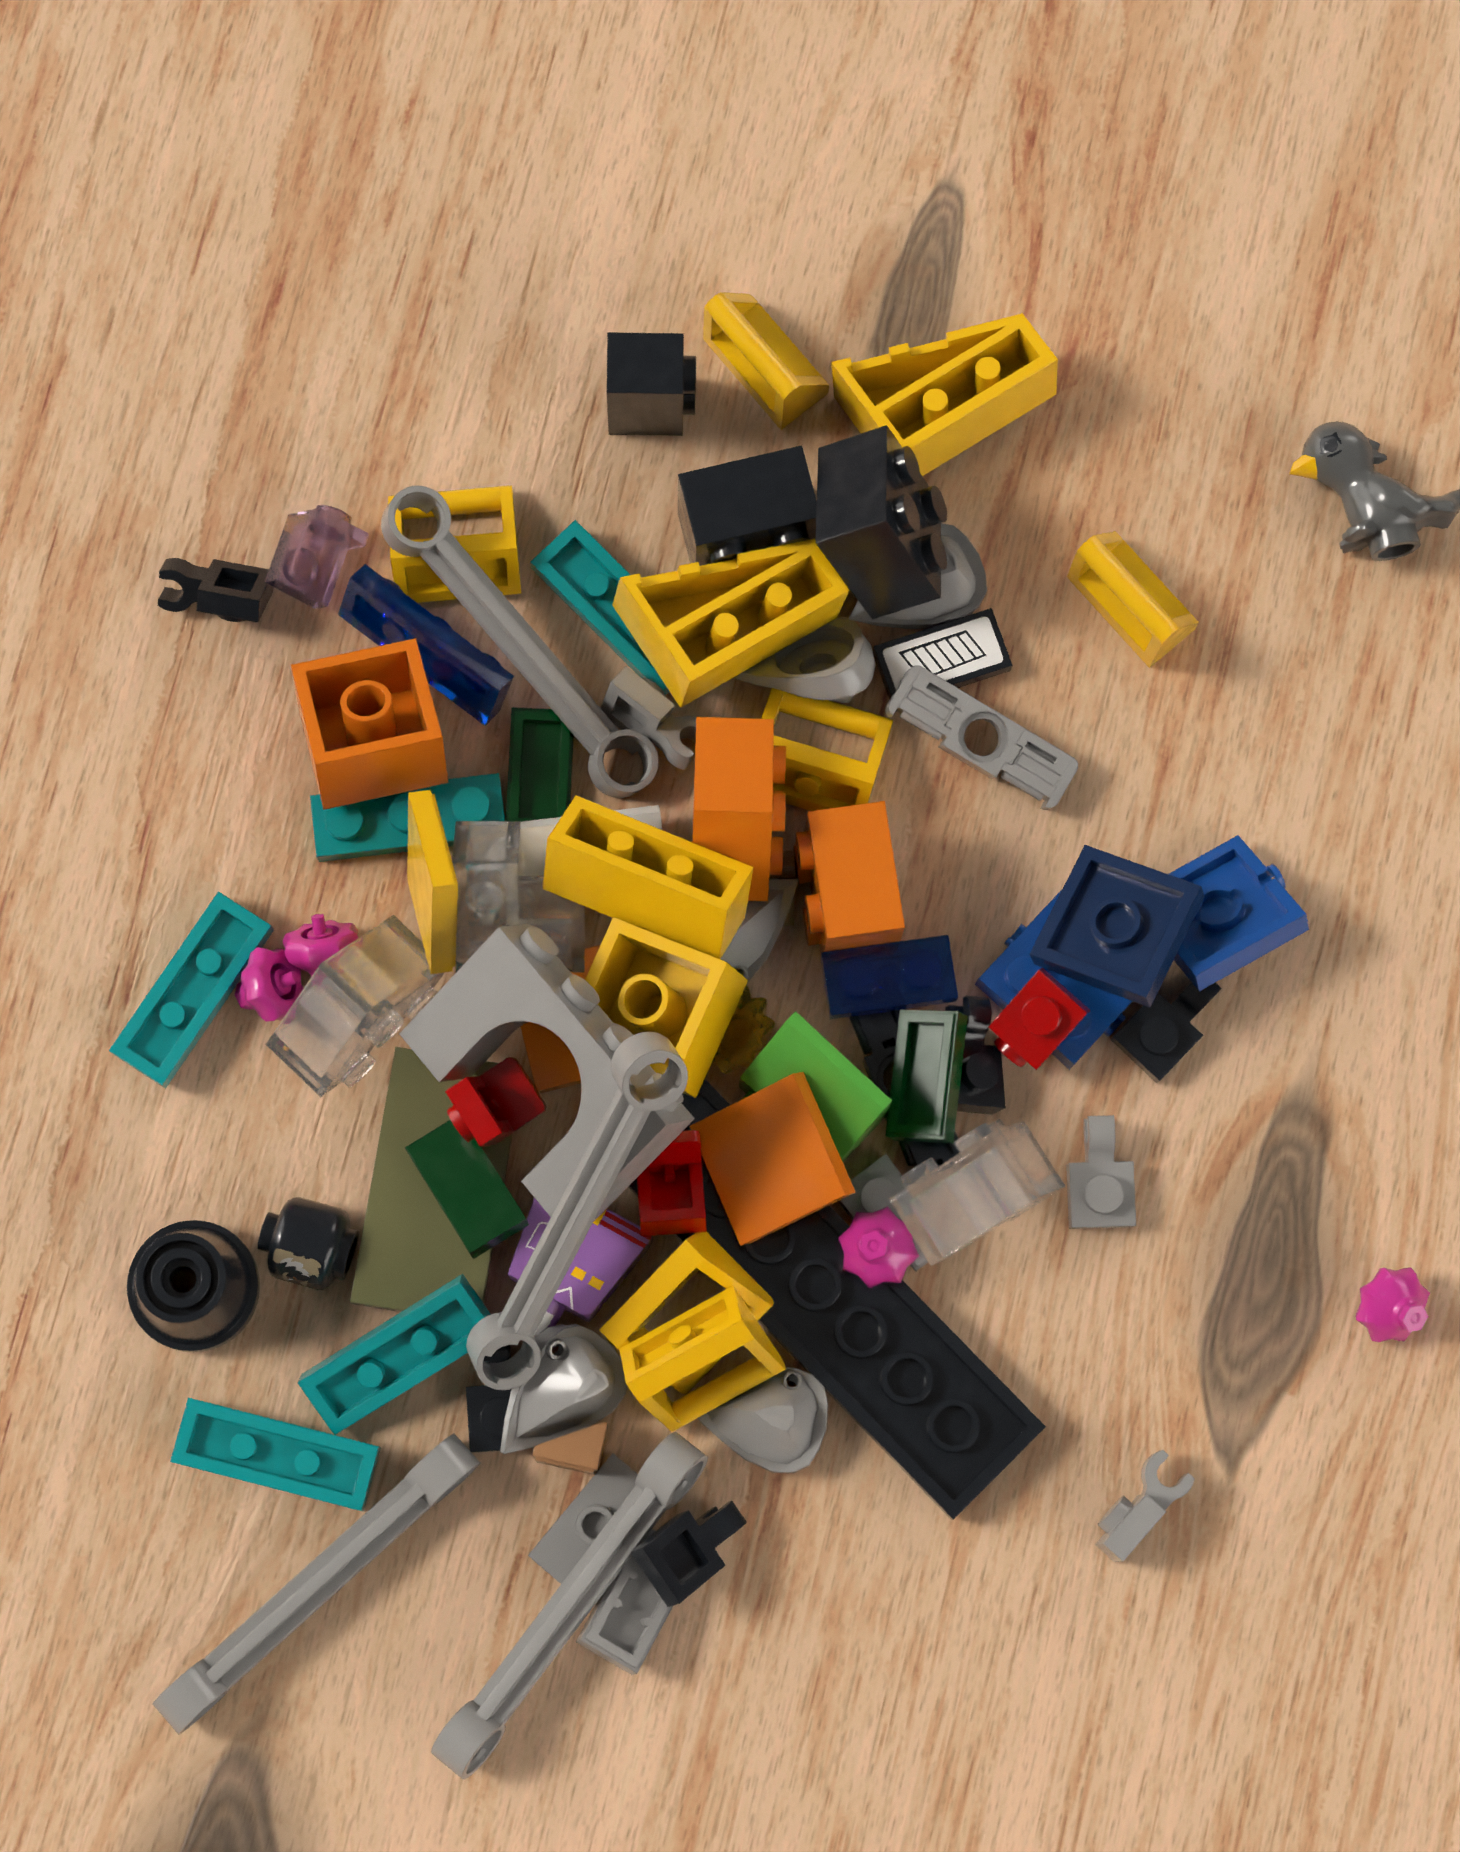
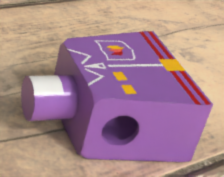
M535 1198L527 1217L529 1225L523 1228L508 1272L509 1278L516 1283L551 1218ZM606 1209L592 1223L534 1337L546 1328L556 1326L565 1310L586 1322H590L648 1251L654 1241L653 1236H641L640 1226Z

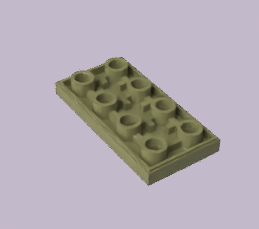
M395 1047L350 1303L402 1312L461 1274H464L484 1303L493 1248L475 1259L471 1257L405 1149L406 1146L450 1120L447 1109L453 1106L445 1091L462 1079L439 1083L412 1049ZM486 1061L472 1076H480L498 1063ZM513 1133L496 1145L482 1147L504 1183Z

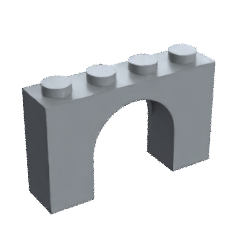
M530 924L501 926L492 933L399 1034L439 1083L471 1077L516 1029L527 1022L546 1027L559 1036L567 1045L575 1058L581 1078L582 1093L577 1117L567 1134L521 1181L551 1217L619 1087L611 1072V1060L614 1052L624 1040L633 1034L625 1027L611 1021L598 1005L600 998L595 989L586 980L572 974L556 956L558 954L556 944L544 931ZM648 1065L638 1075L632 1074L629 1084L635 1086L648 1085L658 1080L662 1074L656 1073ZM683 1095L670 1106L650 1112L595 1220L695 1119L682 1104L684 1100Z

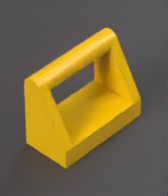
M720 292L707 302L704 307L703 340L780 430L828 394L829 384L751 294Z
M512 485L438 491L448 504L451 515L501 511L503 532L454 537L503 595L522 594ZM395 495L388 496V504ZM414 507L405 508L401 511L397 508L395 522L400 533L405 536L404 519L435 516L432 511L426 514ZM433 538L414 539L412 541L423 542L432 540ZM390 547V560L397 604L457 599L421 556H405Z
M1116 531L1093 535L1076 551L1067 578L1149 668L1196 629L1199 623L1196 618Z
M772 688L761 719H774L775 725L778 712H782L874 740L866 763L774 735V746H786L785 785L773 784V790L786 792L787 804L810 811L869 803L894 720L837 702L804 698Z
M697 1232L687 1238L599 1331L618 1350L649 1332L645 1325L698 1270L726 1289L734 1286L757 1321L774 1305V1301L708 1232ZM721 1358L670 1386L682 1394H687Z
M734 1286L727 1288L619 1348L626 1385L638 1402L671 1432L786 1370L780 1354ZM743 1345L754 1356V1358L674 1402L671 1401L664 1391L670 1385Z

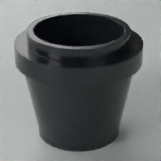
M198 1220L182 1221L168 1225L149 1237L137 1251L127 1278L128 1302L139 1326L158 1343L183 1352L212 1350L234 1339L251 1320L260 1292L258 1268L247 1246L226 1228L211 1222ZM183 1268H190L196 1274L195 1286L188 1292H177L173 1286L174 1275Z

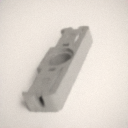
M915 665L907 670L900 681L898 689L891 696L885 707V713L889 718L897 711L900 713V718L937 740L942 738L943 740L938 748L990 779L996 778L1000 773L1002 774L1001 778L1039 801L1041 799L1045 800L1040 808L1043 810L1050 809L1058 804L1078 769V762L1074 757L919 665ZM975 720L990 722L998 733L997 747L987 756H979L972 753L965 744L964 733L966 727Z

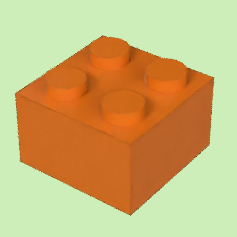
M416 638L291 664L299 712L323 810L449 783L443 737Z
M696 717L692 842L754 867L748 901H768L769 875L782 876L783 837H772V831H785L786 792L773 790V784L785 785L786 746H774V719Z
M885 801L808 811L804 832L795 833L796 846H793L796 876L799 879L798 884L809 883L811 895L805 896L806 908H803V921L808 946L819 945L822 962L896 952L905 929Z

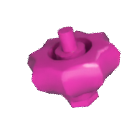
M315 914L311 916L312 924H303L299 929L284 935V953L290 964L308 971L316 985H332L341 980L340 973L343 966L360 951L361 941L358 938V929L353 923H339L334 920L325 921L323 914Z
M257 947L250 953L248 965L241 972L242 982L237 983L234 993L240 1008L255 1009L258 1015L266 1022L275 1020L283 1022L295 1021L299 1015L300 1003L307 997L301 983V969L288 962L284 949L268 950Z
M888 1206L873 1213L856 1212L850 1227L838 1237L844 1252L843 1270L859 1276L868 1288L883 1282L901 1283L907 1267L919 1257L913 1243L914 1225L899 1219Z
M1411 1267L1396 1271L1380 1268L1373 1280L1360 1288L1361 1302L1355 1315L1356 1320L1367 1328L1370 1338L1374 1342H1383L1391 1339L1404 1342L1412 1331L1422 1330L1429 1317L1425 1307L1430 1292L1420 1284L1417 1274Z

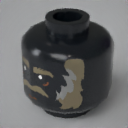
M295 1197L284 1204L279 1215L271 1212L267 1213L261 1228L257 1248L258 1250L268 1252L267 1265L271 1276L308 1288L323 1290L329 1287L335 1278L345 1280L354 1257L359 1231L350 1228L349 1215L345 1210L302 1197Z

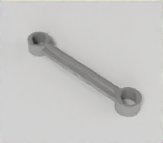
M410 486L398 492L384 510L381 519L382 533L388 545L402 555L409 557L421 556L590 753L588 760L589 775L593 784L602 793L615 798H625L634 795L649 785L658 770V754L653 743L638 731L630 729L619 730L460 545L449 532L451 514L444 498L435 490L425 486ZM414 507L426 514L432 511L437 521V533L433 536V539L416 542L403 536L395 522L397 508L401 511L405 508ZM616 748L624 749L632 755L638 752L643 763V773L638 783L629 782L628 784L621 785L612 780L604 768L603 759L605 752Z
M641 1032L632 1035L624 1040L614 1052L611 1060V1072L619 1087L503 1311L481 1319L468 1335L466 1343L468 1355L480 1380L492 1389L510 1390L528 1382L537 1372L541 1361V1352L534 1334L650 1112L670 1106L682 1095L688 1081L687 1067L670 1040L659 1033ZM667 1058H669V1064L665 1073L655 1082L644 1086L629 1084L632 1074L638 1075L642 1069L653 1063L664 1064ZM520 1340L523 1341L522 1347L512 1358L500 1363L484 1361L485 1356L492 1357L501 1347L518 1345Z
M677 1432L669 1434L650 1454L636 1477L634 1489L476 1698L466 1703L450 1719L437 1737L431 1753L461 1779L470 1777L491 1755L505 1732V1723L631 1558V1551L643 1542L665 1511L674 1507L689 1492L706 1466L707 1455Z
M455 1433L443 1440L420 1460L400 1483L213 1651L194 1664L164 1690L152 1703L178 1735L188 1729L220 1701L234 1684L426 1511L439 1503L460 1485L480 1465L477 1458Z

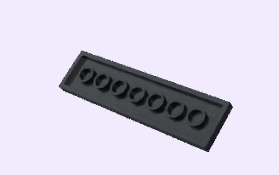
M704 1079L696 1098L682 1093L684 1098L682 1104L695 1118L683 1131L691 1130L689 1126L730 1106L706 1079ZM701 1155L707 1232L774 1301V1305L758 1322L808 1373L812 1374L825 1387L826 1392L951 1520H954L1046 1426L903 1280L901 1283L883 1282L868 1288L859 1276L843 1270L844 1252L838 1237L850 1226L830 1206L818 1210L757 1241L740 1246ZM636 1178L628 1188L638 1197ZM683 1233L674 1235L680 1240L681 1243H683L687 1238H689L695 1233Z

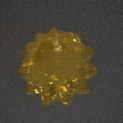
M747 985L711 1063V1066L718 1065L724 1074L733 1072L741 1068V1066L748 1068L768 1044L767 1040L770 1038L776 1024L773 1019L766 1016L767 999L763 997L751 998L750 989Z

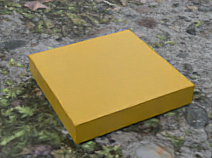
M431 790L408 792L407 882L430 974L453 972V967H456L458 882L435 794H432Z

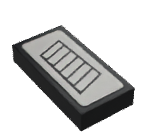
M992 608L873 647V655L889 700L898 689L904 674L915 665L924 667L957 688L1009 672L1013 666Z

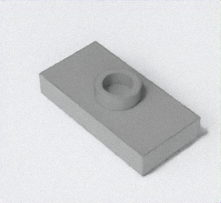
M612 1453L528 1556L562 1584L634 1489L638 1474Z
M652 1529L643 1541L656 1531ZM633 1555L597 1601L576 1640V1643L631 1675L638 1673L673 1607L666 1606Z

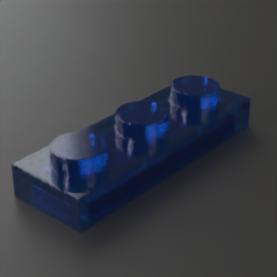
M364 564L350 577L338 612L341 618L378 646L416 638L426 678L431 686L484 726L500 712L514 675L504 669L493 656L480 651L456 633L444 619L431 614L403 593L395 582L383 578L368 565Z

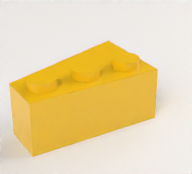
M1023 313L947 332L946 339L912 348H909L908 343L889 347V353L853 363L850 357L831 362L834 398L859 432L864 433L887 425L902 447L908 446L912 449L922 476L1044 403L1057 393L1058 359Z
M811 539L737 554L736 559L699 566V562L679 565L677 571L641 577L639 573L620 577L612 606L680 708L836 619L849 589L817 546L816 540Z

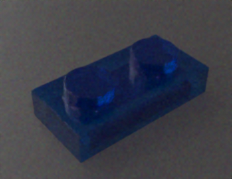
M949 935L821 952L820 959L830 1020L956 1002L958 999Z

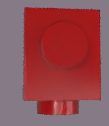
M1042 967L988 1027L998 1036L994 1044L1005 1057L1019 1067L1029 1063L1037 1070L1049 1059L1057 1047L1091 1010Z
M514 1057L504 1059L480 1076L465 1077L445 1091L453 1106L447 1109V1113L454 1127L467 1142L475 1138L480 1147L496 1145L544 1113L547 1108L526 1072Z
M697 1130L682 1131L637 1177L641 1236L707 1232L700 1132Z

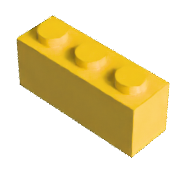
M575 795L547 838L542 889L609 917H615L721 959L745 919L754 867Z

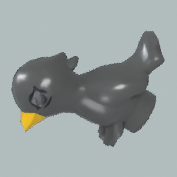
M1339 421L1324 423L1311 432L1304 444L1302 456L1293 462L1289 475L1318 480L1332 488L1341 497L1351 525L1342 534L1343 540L1339 543L1343 553L1358 552L1368 546L1372 560L1386 561L1408 555L1420 547L1421 544L1417 532L1423 527L1445 529L1450 526L1454 517L1460 512V489L1437 497L1417 494L1400 481L1375 471L1374 464H1380L1387 460L1385 454L1378 452L1380 447L1378 442L1367 438L1354 425Z

